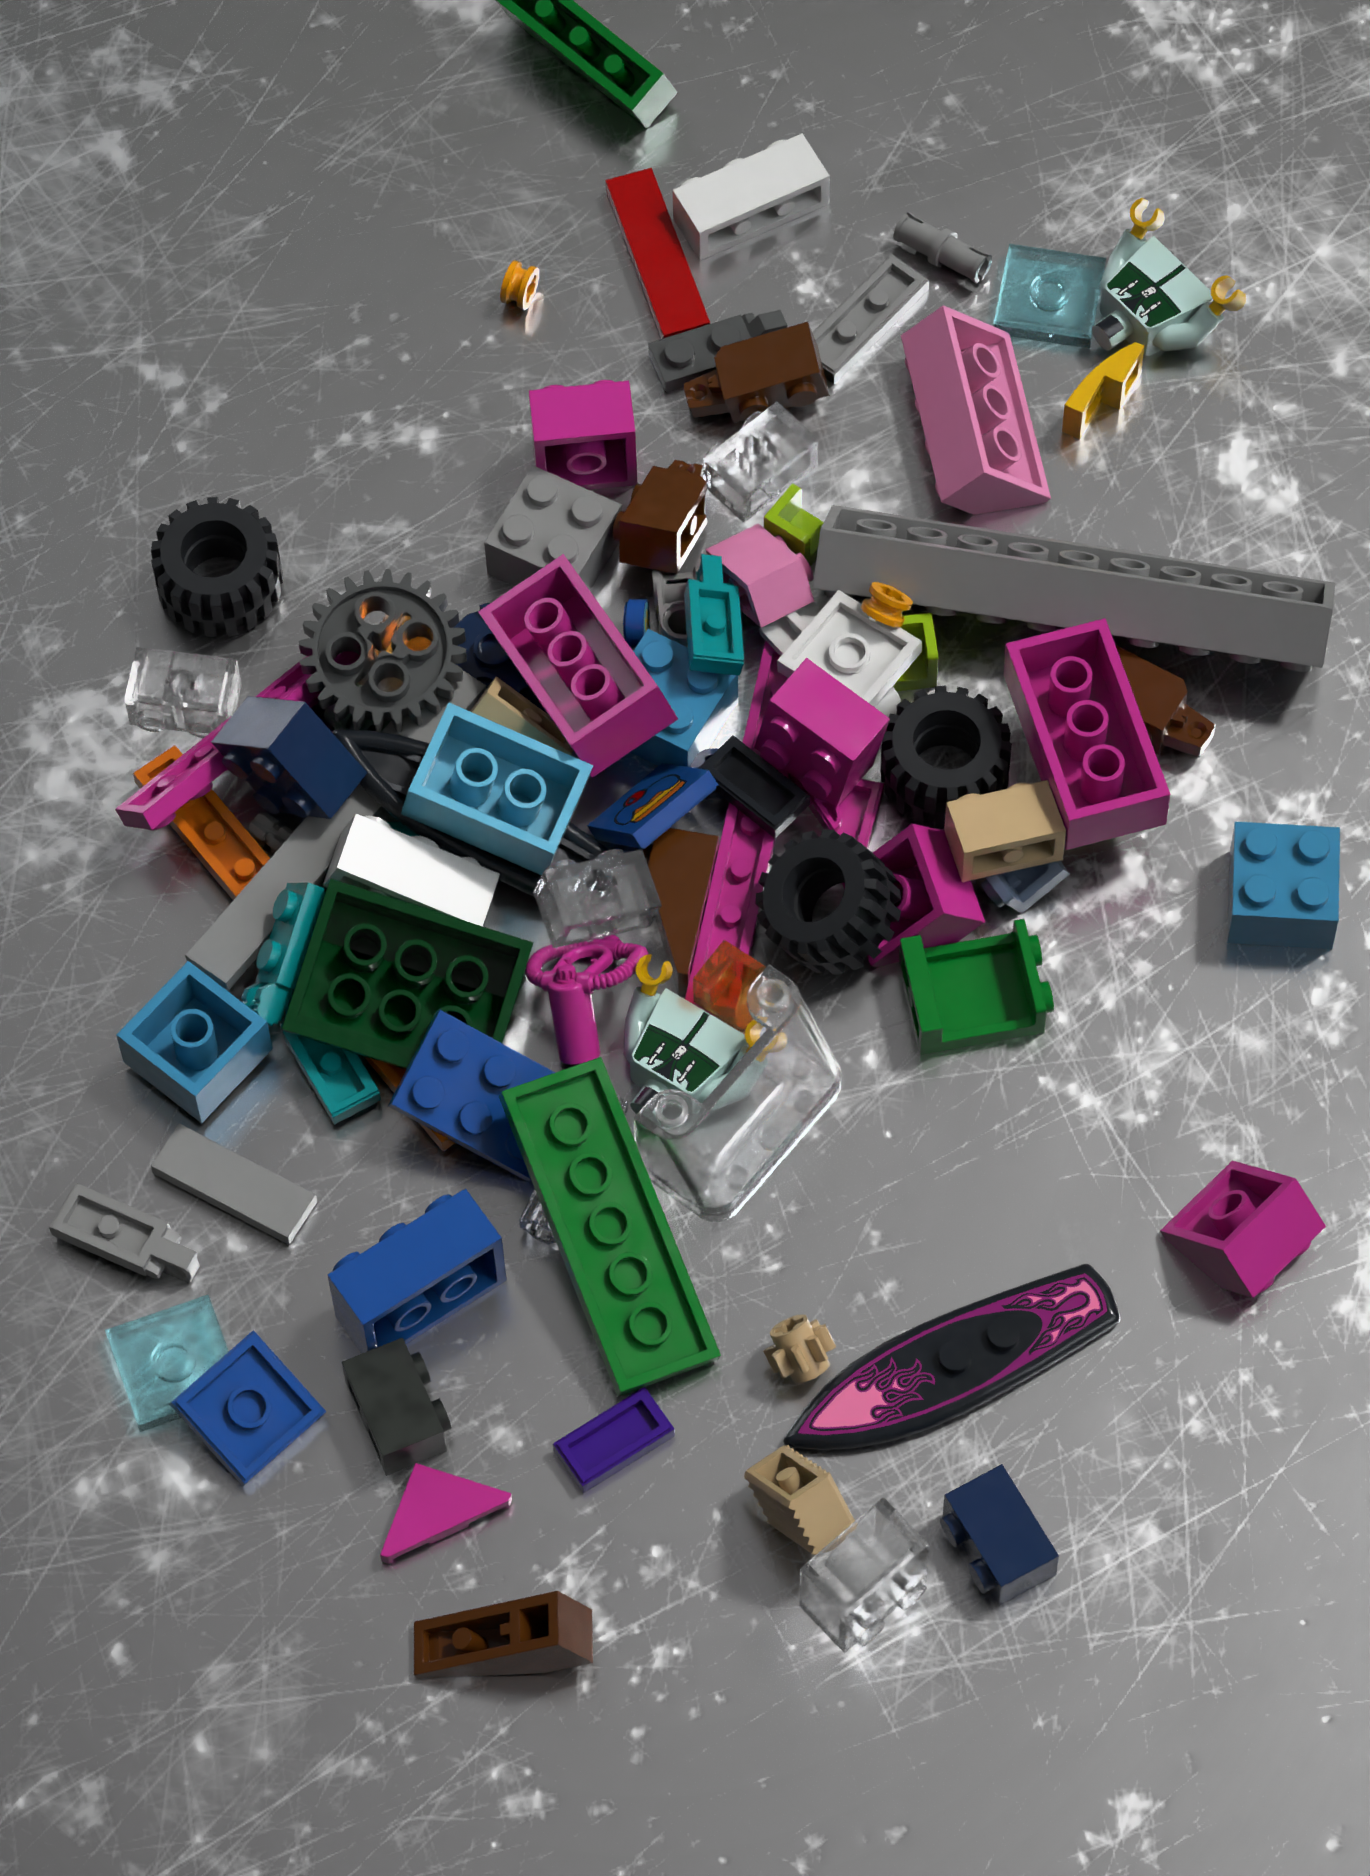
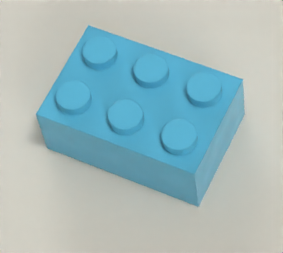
M448 703L408 789L401 814L546 877L594 765L452 703Z

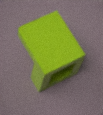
M791 484L764 516V529L774 537L777 535L781 536L788 548L795 554H803L811 567L817 559L820 529L824 522L802 509V489L795 484Z
M932 613L904 615L905 620L900 628L922 641V652L893 687L897 692L935 688L938 675V650Z

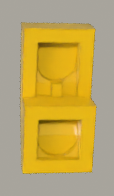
M1134 342L1120 349L1095 367L1082 380L1064 405L1063 433L1080 440L1101 403L1118 410L1121 409L1141 374L1144 345Z

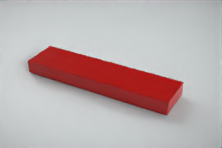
M652 168L605 180L607 195L661 339L710 324Z

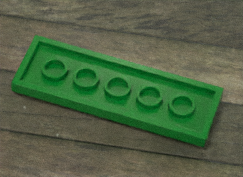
M599 1057L501 1091L499 1095L500 1102L617 1397L718 1360L721 1356L602 1058Z

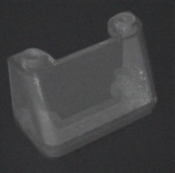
M770 964L752 983L747 993L748 1011L755 1021L763 1026L760 1038L706 1100L700 1103L691 1095L681 1090L668 1089L653 1096L634 1117L635 1142L651 1182L698 1217L708 1222H722L733 1217L832 1104L841 1090L842 1071L801 992L791 979Z

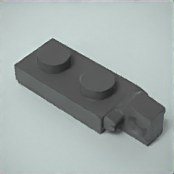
M781 310L759 314L756 317L753 313L744 314L743 316L740 314L648 343V353L665 392H671L684 388V383L716 370L714 357L722 346L787 328L788 325Z

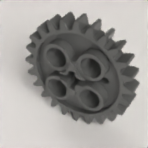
M390 569L385 570L381 582H374L369 570L364 571L363 585L356 586L348 576L345 577L344 585L346 592L342 595L328 588L326 593L330 605L328 607L319 603L312 605L313 615L318 621L310 620L303 622L304 634L310 638L299 641L300 654L309 656L300 661L302 674L311 675L306 680L309 693L321 691L318 696L319 707L324 709L336 703L334 716L337 722H340L351 713L355 730H360L366 719L373 720L374 729L377 732H381L384 722L390 720L396 731L402 732L403 718L408 716L418 726L422 725L421 710L424 708L438 715L440 713V706L437 696L451 700L454 698L453 687L448 681L461 682L463 680V670L456 664L467 662L466 649L458 646L466 641L464 628H453L459 623V613L457 609L445 611L448 605L445 593L430 599L432 593L431 582L427 580L415 589L413 588L412 574L407 572L400 583L393 582ZM373 611H382L389 616L386 621L378 625H371L363 620L367 614ZM409 616L411 619L401 625L397 631V624L402 617ZM416 637H424L432 642L427 649L422 651H413L406 646L411 639ZM390 643L392 646V653L384 651L387 649ZM374 649H377L378 651H382V652L378 655V657L376 658V660H375V655H374ZM345 651H352L360 656L351 665H341L334 661L340 653ZM369 672V678L361 687L356 686L355 684L361 681ZM390 677L400 679L403 682L399 689L392 692H385L377 687L383 679Z

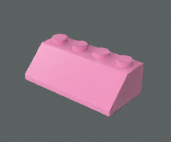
M941 306L901 335L906 356L905 365L911 376L916 397L915 406L920 414L926 438L925 447L930 455L936 480L935 489L941 502L973 515L1044 504L1051 499L1010 334L949 307Z

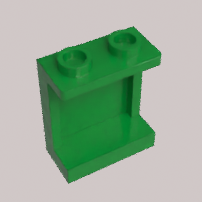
M1025 919L1014 920L1013 931L1008 934L929 948L923 947L921 935L900 939L899 965L920 1055L1045 1033L1047 1013L1054 1012L1053 995L1049 982H1040L1036 966H1042L1041 946L1037 934L1029 936Z

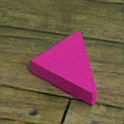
M790 774L789 779L810 795L803 787L801 781ZM861 779L837 808L825 799L820 800L810 795V805L808 807L823 829L834 830L840 836L844 832L854 837L868 849L884 792V783Z
M415 1463L380 1554L381 1561L390 1564L400 1555L428 1542L430 1545L469 1527V1523L496 1510L509 1508L512 1502V1494Z

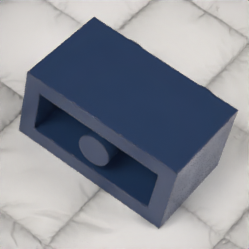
M1003 1464L944 1495V1516L940 1517L942 1529L954 1547L963 1546L972 1561L968 1563V1569L974 1583L983 1594L990 1591L999 1606L1057 1574L1059 1555Z

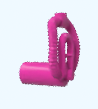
M608 934L603 939L595 938L589 942L579 941L576 943L574 941L572 944L571 942L550 944L537 950L528 959L525 969L526 977L532 984L542 988L549 995L558 1056L561 1062L571 1065L582 1064L599 1057L601 1051L591 994L594 993L595 989L600 990V988L606 989V987L617 986L635 974L636 964L639 959L644 955H648L645 947L632 943H622L616 935ZM585 957L593 958L590 960L591 965L583 972H576L575 967L572 965L578 959ZM560 958L551 971H541L543 965L547 962ZM626 959L623 964L613 969V971H609V973L604 975L600 974L612 964L613 960Z

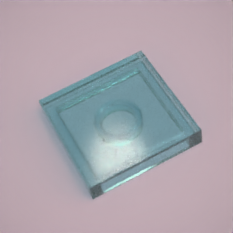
M1009 244L993 326L1008 332L1010 337L1090 349L1093 337L1092 327L1095 325L1101 293L1100 282L1105 271L1106 258Z
M209 1295L105 1330L140 1432L180 1419L181 1417L170 1406V1403L229 1352Z

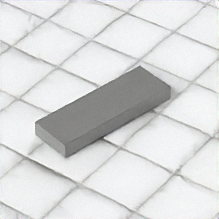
M890 254L812 332L818 345L825 378L835 384L929 290V280Z
M180 1123L151 1164L153 1174L290 1245L317 1203L316 1194Z

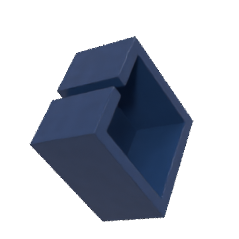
M247 696L211 741L224 756L222 759L223 765L233 775L244 779L254 789L253 797L256 802L272 814L280 812L295 814L301 818L310 816L331 819L367 774V771L307 703L302 701Z

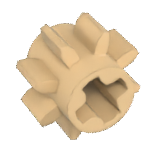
M795 1315L781 1321L771 1329L770 1336L774 1345L766 1348L763 1352L774 1373L779 1372L782 1378L790 1375L793 1382L803 1383L818 1377L829 1368L830 1363L826 1352L836 1348V1345L826 1324L820 1325L817 1319L809 1322L806 1315Z

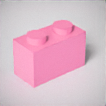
M756 524L705 549L707 555L722 556L723 583L739 586L740 610L761 628L814 602L809 582L813 580V573L806 558L801 553L795 554L792 552L781 536L777 535L774 537L760 524Z

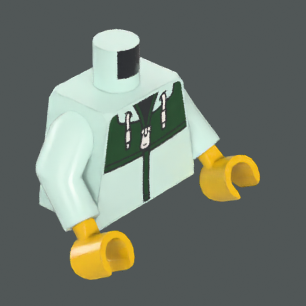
M1140 198L1132 204L1130 217L1134 226L1132 229H1125L1108 259L1100 282V290L1102 292L1100 312L1104 318L1092 327V333L1098 344L1105 350H1111L1125 339L1130 344L1137 342L1144 345L1143 355L1146 356L1153 355L1161 350L1192 349L1197 347L1224 319L1222 313L1225 310L1238 311L1243 308L1246 303V294L1238 289L1229 298L1225 299L1226 293L1236 283L1233 278L1228 275L1217 278L1210 290L1155 236L1146 240L1144 236L1147 231L1159 229L1163 225L1165 218L1163 211L1157 208L1149 221L1142 222L1143 211L1149 204V201L1145 198Z
M649 954L640 958L636 964V975L640 982H642V986L636 987L624 1025V1056L630 1063L631 1080L642 1088L631 1102V1109L643 1120L656 1123L668 1105L673 1106L688 1116H695L704 1107L713 1108L742 1096L765 1062L762 1056L763 1053L776 1050L782 1045L784 1041L782 1031L774 1030L769 1036L768 1041L763 1044L760 1039V1032L766 1026L767 1019L757 1018L752 1020L747 1025L745 1034L667 988L660 995L657 992L658 985L664 984L670 979L673 968L669 961H665L662 965L660 976L657 979L652 978L647 970L652 955Z

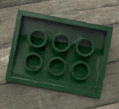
M330 878L282 1031L406 1070L432 1019L439 1010L502 1043L534 942Z

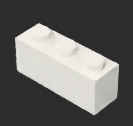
M803 133L788 140L775 141L765 150L744 159H734L723 168L701 178L694 177L688 179L680 187L672 190L673 218L701 261L828 205L830 175Z
M355 814L341 832L323 886L327 888L331 878L483 926L500 874L480 866L478 861L472 857L461 858L440 849L431 839L422 836L411 837L394 830L381 818Z

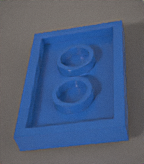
M439 1010L432 1019L388 1107L529 1182L531 1181L529 1172L500 1102L499 1095L501 1091L556 1072Z

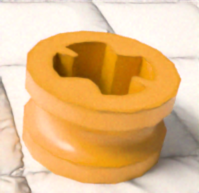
M512 261L502 282L500 301L505 304L516 301L518 308L526 310L531 304L539 281L538 267L530 266L528 269H523L521 262Z
M872 582L869 588L872 597L864 599L860 608L876 621L891 627H902L905 620L902 612L910 610L913 601L905 593L890 585Z

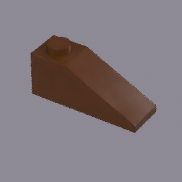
M669 828L654 840L653 845L650 844L642 850L639 874L647 875L648 897L667 960L673 968L672 976L679 996L686 997L718 854L719 836Z
M560 1591L414 1622V1676L418 1678L548 1673L593 1663L592 1609Z

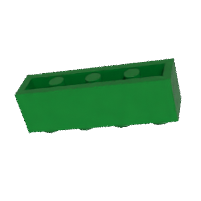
M495 0L511 20L646 129L678 93L663 72L573 0Z

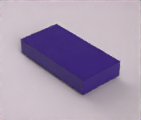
M644 1386L554 1442L553 1451L582 1493H585L675 1436V1429Z

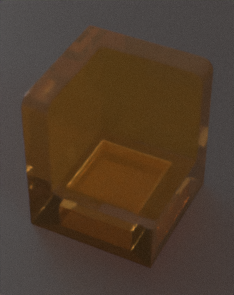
M726 940L722 941L693 978V1002L741 1033H745L747 1025L752 1020L759 1018L776 997V973Z

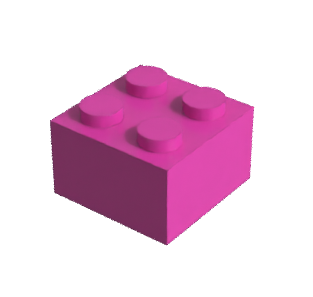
M600 380L593 384L567 387L549 385L542 389L529 390L532 442L536 467L588 490L635 486L638 483L636 434L629 380L618 382Z
M806 658L769 700L754 748L760 751L764 760L774 768L784 769L801 781L803 787L810 795L820 800L825 799L837 808L873 766L890 718Z

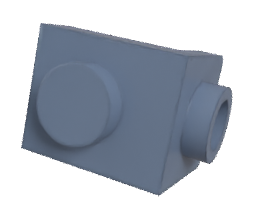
M1061 861L988 876L985 877L986 880L981 883V886L998 907L1001 908L1006 904L1018 912L1024 913L1069 876L1070 873Z

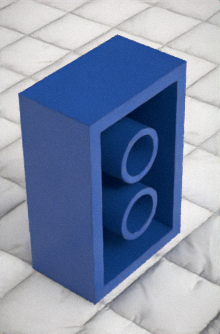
M466 1188L454 1196L447 1194L437 1198L426 1208L425 1214L407 1225L400 1223L391 1227L380 1237L379 1243L361 1254L360 1252H353L346 1255L336 1263L333 1271L327 1274L335 1316L361 1353L402 1337L405 1344L507 1281L502 1237Z

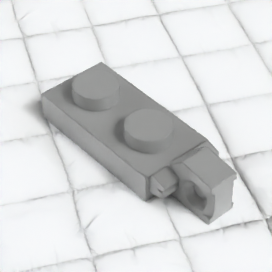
M79 1183L73 1185L49 1226L52 1236L143 1276L149 1275L159 1279L164 1271L168 1275L191 1283L201 1265L197 1259V1252L179 1244L182 1239L181 1235L171 1230L168 1222Z

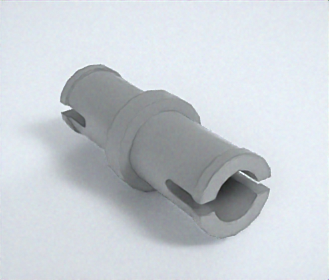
M907 212V215L904 214L895 227L893 234L895 241L902 242L928 256V262L938 268L945 265L970 278L976 284L984 279L992 263V256L990 254L983 253L959 240L957 233L948 228L940 230L915 217L910 212Z

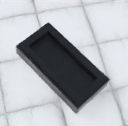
M734 735L698 768L709 770L718 783L715 791L775 839L810 805V795Z

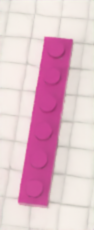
M345 651L340 653L334 661L341 665H351L360 656L355 652ZM299 661L255 697L302 701L312 708L318 704V696L321 691L309 693L306 680L311 675L302 674ZM231 717L115 809L124 826L151 831L163 828L176 817L175 811L186 802L200 798L212 789V781L228 769L222 763L224 756L211 741Z

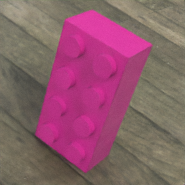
M564 554L478 611L577 757L594 765L590 773L592 778L678 720L658 685Z
M1106 619L1006 643L1003 676L1041 781L1048 780L1065 826V849L1069 850L1166 825L1171 794Z

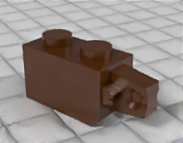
M808 322L722 346L714 357L716 370L684 383L687 403L694 418L730 412L734 423L743 420H760L771 412L792 406L805 407L814 403L819 398L830 396L818 345Z
M674 460L668 468L652 466L643 483L635 485L630 504L625 511H619L613 528V538L615 541H619L620 563L674 574L679 572L707 524V516L705 514L707 482L703 479V465L696 463L687 464L684 461Z
M1115 645L1155 754L1160 755L1164 747L1168 746L1200 757L1211 742L1216 724L1186 704L1188 691L1184 679Z

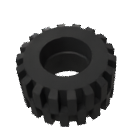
M208 497V504L198 505L197 500L186 504L187 511L181 513L176 509L168 516L170 525L161 523L156 531L158 541H152L151 555L153 560H151L160 603L163 609H168L169 617L176 624L183 621L185 630L194 634L199 628L204 629L205 636L216 637L217 631L225 630L227 636L237 635V628L243 625L250 630L258 625L256 618L258 615L267 618L273 611L271 601L278 602L281 595L280 584L283 583V573L275 533H272L271 524L266 517L259 519L258 510L251 505L241 509L240 500L229 498L227 503L224 504L219 503L218 497ZM216 557H228L241 562L240 566L234 571L220 577H204L193 572L204 561Z
M935 686V693L928 695L925 689L914 693V701L912 703L903 699L897 705L896 715L890 713V721L881 745L880 773L881 781L885 782L884 791L888 799H896V809L901 814L905 815L911 811L913 812L914 822L924 825L926 819L934 821V828L945 829L946 802L957 800L967 794L981 795L1007 789L1012 743L1010 742L1011 732L1008 723H1002L1003 714L997 706L990 709L987 708L988 699L978 694L975 698H971L968 696V689L957 687L956 693L947 692L946 686ZM949 745L962 749L973 760L960 768L939 769L924 762L919 755L931 747Z
M823 829L821 836H818L814 831L802 834V842L797 843L791 839L783 846L786 851L780 857L776 854L768 861L772 865L769 873L762 872L758 881L764 889L762 892L756 893L755 904L762 909L757 914L760 925L766 929L765 934L768 938L802 966H807L813 972L824 974L826 969L833 975L844 974L846 965L850 966L853 970H857L864 966L863 958L869 955L875 959L882 952L878 948L879 944L883 939L890 942L895 933L890 929L891 922H899L901 910L894 905L901 901L900 889L893 884L896 878L892 871L862 843H859L854 837L844 832L840 836L834 830ZM845 883L844 894L837 908L827 917L812 922L813 910L821 895L829 888Z

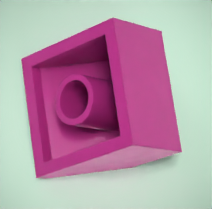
M911 824L873 852L892 871L896 878L893 884L900 889L901 901L894 905L901 910L899 922H891L890 929L895 933L890 942L883 939L879 944L878 948L882 952L875 959L868 955L871 966L881 967L899 962L901 938L921 935L924 948L957 943L985 923L971 881H961L943 830Z
M1232 1160L1160 1232L1170 1244L1221 1288L1254 1298L1258 1293L1268 1289L1273 1284L1275 1276L1295 1257L1300 1256L1310 1247L1311 1241L1326 1225L1296 1178Z

